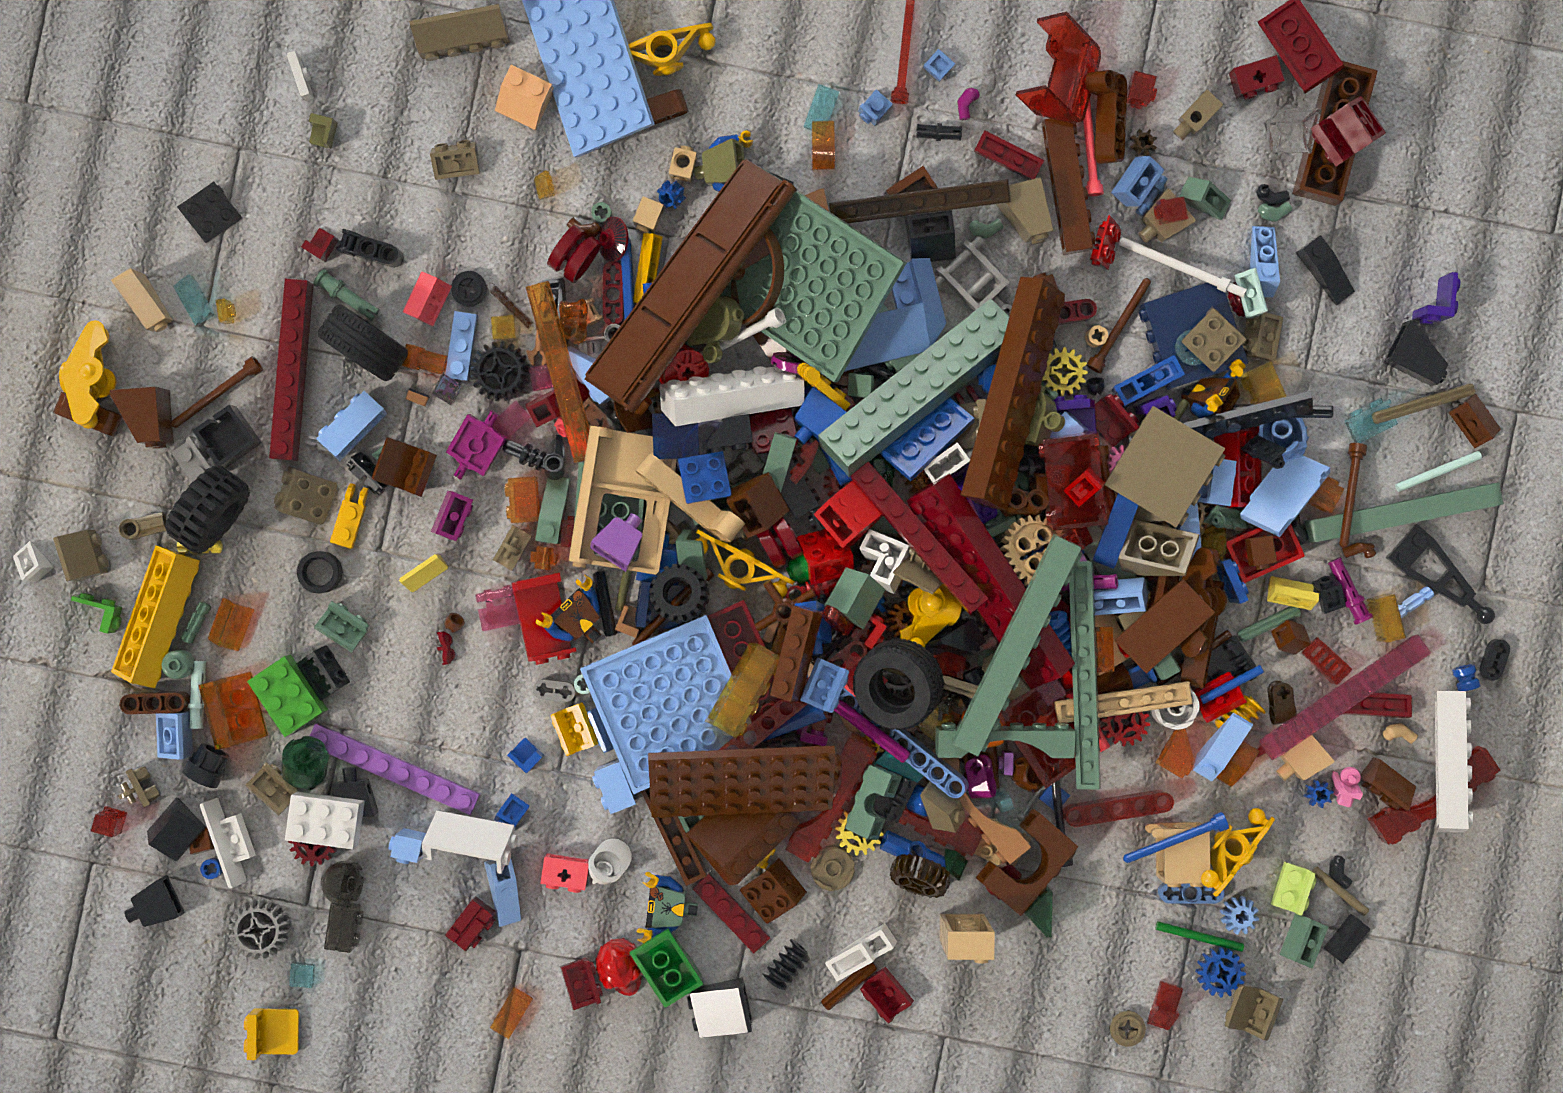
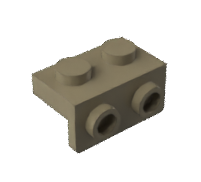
M265 763L261 770L246 784V787L279 816L290 805L291 795L299 792L297 790L298 786L292 780L284 779L280 775L282 772L274 764L269 765Z

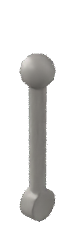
M1046 782L1038 792L1034 793L1022 813L1017 815L1019 821L1024 820L1026 813L1040 792L1047 788Z

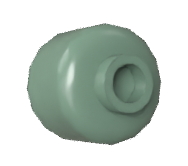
M186 650L170 651L162 660V670L171 679L186 678L192 673L195 659Z

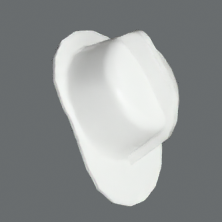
M611 838L602 842L588 861L589 874L593 879V884H610L616 882L622 876L632 860V853L625 842Z

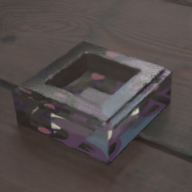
M442 374L432 394L452 405L463 385Z

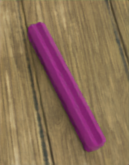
M839 700L838 706L834 709L836 713L900 762L904 763L909 758L910 752L844 701Z

